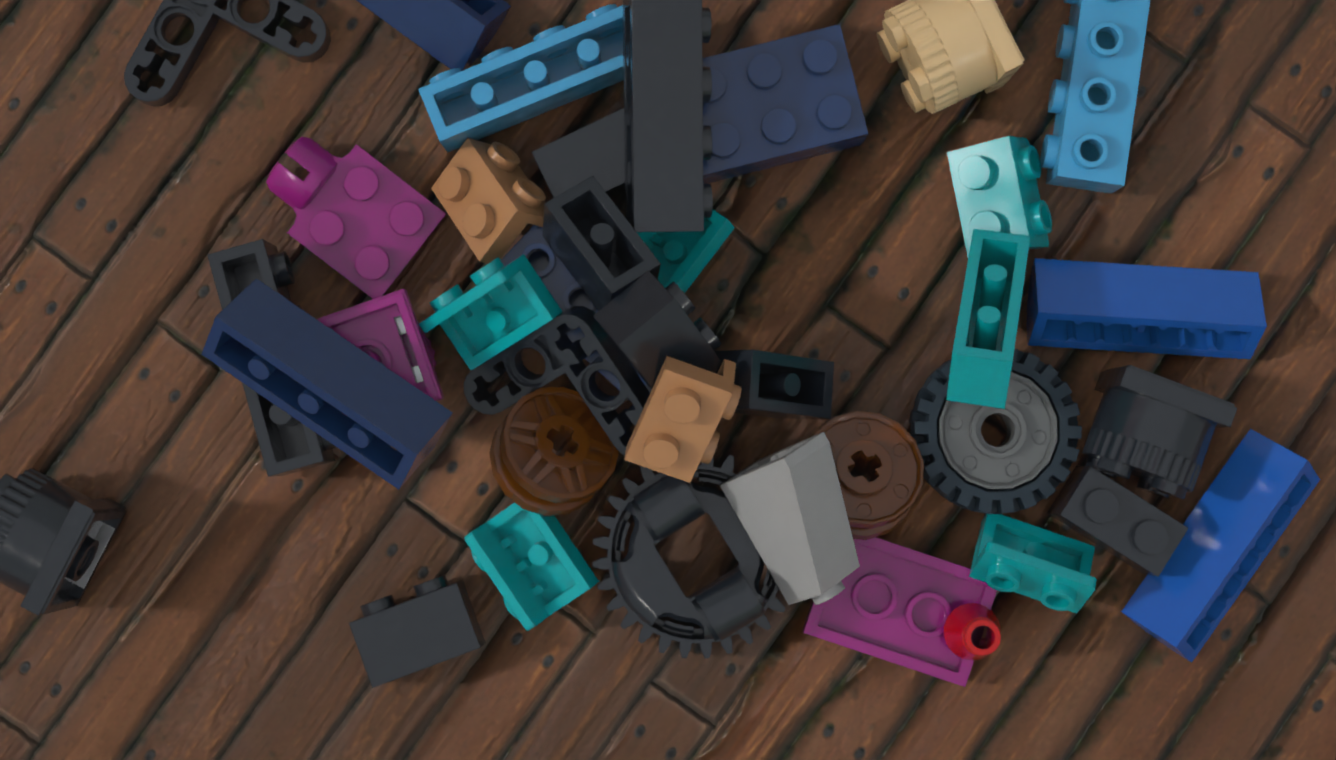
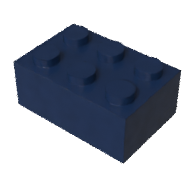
M840 24L702 58L703 67H710L712 75L711 99L709 102H703V125H709L712 131V155L710 160H703V184L863 144L868 135Z

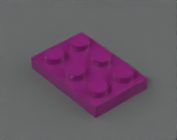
M877 537L868 540L853 539L860 567L841 580L845 589L838 595L818 605H815L813 601L811 602L802 632L966 687L974 660L962 659L949 649L944 638V625L949 614L963 604L977 603L991 610L997 590L988 586L986 582L969 577V568ZM978 626L973 630L971 640L974 646L979 645L985 627Z

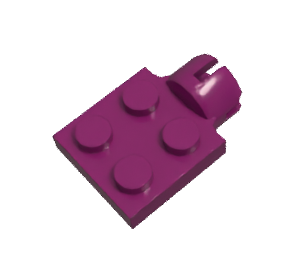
M300 137L284 153L310 172L309 175L302 181L277 162L270 171L266 181L269 190L292 207L297 215L293 226L287 234L372 299L383 296L446 213L357 144L350 153L341 158L332 155L313 139Z

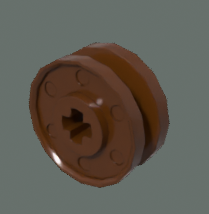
M565 387L539 388L521 397L494 432L489 452L493 476L504 494L522 509L543 516L567 515L585 506L615 471L619 453L580 394Z
M854 411L833 417L819 428L815 435L824 432L830 442L853 539L868 540L888 534L905 520L923 485L924 461L917 442L900 423L880 413ZM854 469L859 476L854 478L851 475L852 470ZM868 473L871 476L870 481L868 482L863 475Z

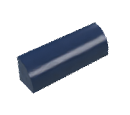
M356 0L449 69L460 68L461 71L468 69L483 52L501 26L511 7L504 0Z

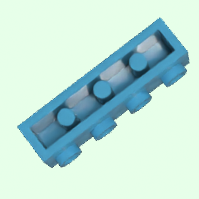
M1063 0L1064 3L1071 4L1069 23L1068 25H1061L1056 43V58L1063 59L1061 80H1053L1049 93L1048 112L1055 113L1056 115L1053 135L1046 134L1040 156L1041 168H1048L1046 184L1112 194L1125 186L1150 0Z
M616 4L603 6L589 13L585 17L586 20L568 28H565L563 25L549 28L537 34L533 38L534 42L514 50L512 47L495 50L484 56L480 64L463 71L460 68L450 69L432 77L429 80L430 84L418 90L438 139L447 153L460 148L467 137L474 140L482 139L623 81V5L619 7Z

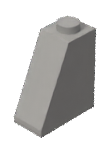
M824 432L757 460L720 485L788 605L810 598L815 605H818L833 598L845 589L841 580L859 568L860 565L830 442Z

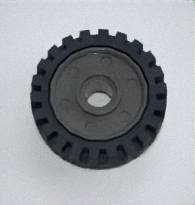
M1014 349L1005 409L946 400L951 359L937 368L927 378L914 400L915 404L909 419V434L916 440L924 461L923 478L942 497L974 512L985 514L1012 513L1037 505V502L1047 499L1052 495L1060 483L1065 482L1071 473L1069 468L1073 462H1076L1079 454V449L1076 448L1078 439H1082V426H1078L1077 416L1080 415L1078 404L1074 403L1070 396L1072 390L1067 382L1061 381L1057 376L1058 372L1050 364H1044L1040 361L1039 357L1031 353ZM991 414L999 416L1007 427L1005 440L995 447L989 445L981 434L982 423Z

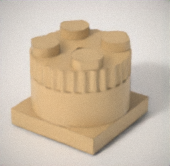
M907 0L885 11V19L882 21L884 30L876 33L880 49L889 63L897 61L906 81L901 83V89L906 102L915 113L926 109L931 114L937 113L982 90L988 94L1003 87L1024 64V58L995 0Z

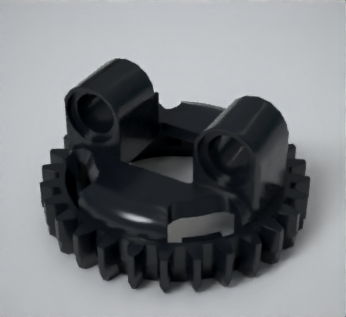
M728 455L721 468L713 466V458L709 464L701 462L693 477H699V481L721 485L736 475L732 472L734 456ZM640 466L645 482L638 486L628 478L622 480L626 491L630 495L626 500L613 495L609 496L607 500L618 510L616 517L599 516L598 522L611 529L610 535L593 539L594 545L608 549L606 557H601L592 562L593 567L609 569L610 573L609 577H606L597 584L598 590L614 588L617 593L606 606L608 611L624 606L628 613L624 616L620 626L625 629L636 621L643 626L638 638L640 643L650 638L653 632L660 635V653H664L670 646L671 641L674 640L680 642L681 658H687L692 643L700 644V649L705 659L710 658L712 642L720 641L727 654L733 653L731 636L739 634L750 645L753 643V638L749 626L755 622L758 626L769 630L771 625L764 615L766 609L769 607L772 610L784 612L786 608L775 597L780 589L768 568L763 581V587L761 591L759 590V581L763 573L764 561L724 492L711 487L698 486L692 480L688 483L663 473L655 475L651 469ZM705 513H708L739 565L687 597L657 551L655 544ZM632 514L635 526L631 534L628 553L621 560V551H624L625 539L630 526L628 519ZM670 617L678 621L695 623L701 628L684 626L668 620L664 621L660 618Z

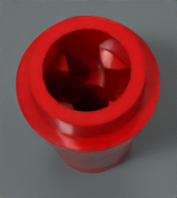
M967 603L955 608L947 617L944 625V638L949 649L958 657L965 660H979L987 657L998 648L1001 640V627L998 618L989 608L977 603ZM978 626L987 627L986 638L980 639L979 645L974 646L971 640L973 630Z

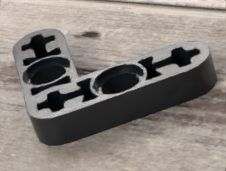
M163 0L126 66L124 72L125 85L129 93L144 104L154 107L163 106L171 102L182 88L219 19L286 56L303 63L314 62L327 52L331 42L330 30L320 15L295 0H269V13L259 23H249L243 20L240 9L245 0H228V2L226 0ZM227 4L226 10H222L221 8ZM288 8L289 10L283 15V9ZM282 15L289 23L301 29H304L309 22L312 23L311 30L317 36L314 43L303 42L299 48H296L297 40L288 31L278 26ZM184 16L190 18L194 24L192 38L183 45L175 46L169 44L165 33L169 22L176 17ZM276 29L275 36H270L269 34H271ZM159 45L168 54L179 58L174 66L165 58L159 69V75L165 79L164 85L160 89L151 86L145 93L147 84L140 78L145 70L154 73L158 69L163 58L153 51Z
M573 306L565 309L553 320L473 369L464 381V394L468 403L475 410L483 414L494 415L512 406L521 397L543 387L566 373L613 445L623 455H625L626 446L632 435L630 427L633 424L636 426L650 392L628 359L593 317L596 313L585 306ZM579 327L585 337L572 342L566 333L570 329L573 330ZM523 348H533L543 356L546 367L543 374H535L524 366L521 356ZM597 350L600 356L586 367L582 360ZM597 370H608L618 378L620 383L619 395H607L597 387L595 382ZM507 372L511 381L498 391L489 393L484 384L493 381ZM627 399H630L633 405L629 409L626 407L618 414L615 409Z

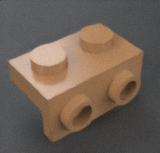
M467 137L431 189L479 262L488 264L497 257L500 259L503 257L527 223L543 227L544 200L546 196L540 187L527 178L519 166L520 158L508 146L496 141L488 144Z
M667 356L626 446L624 460L690 483L700 462L709 464L715 454L720 437V432L716 428L721 418L730 420L737 408L742 388L734 384L736 363L724 359L716 374Z

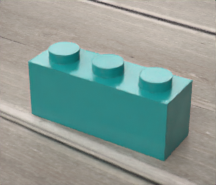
M973 229L952 351L946 400L1005 409L1030 236Z

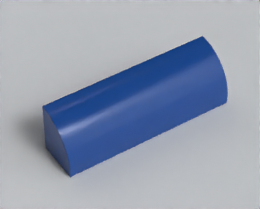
M1034 258L1027 301L1028 346L1251 359L1267 327L1259 272Z
M1250 429L1183 523L1184 526L1188 527V530L1160 575L1156 577L1147 574L1121 612L1144 631L1192 663L1320 481L1310 462Z

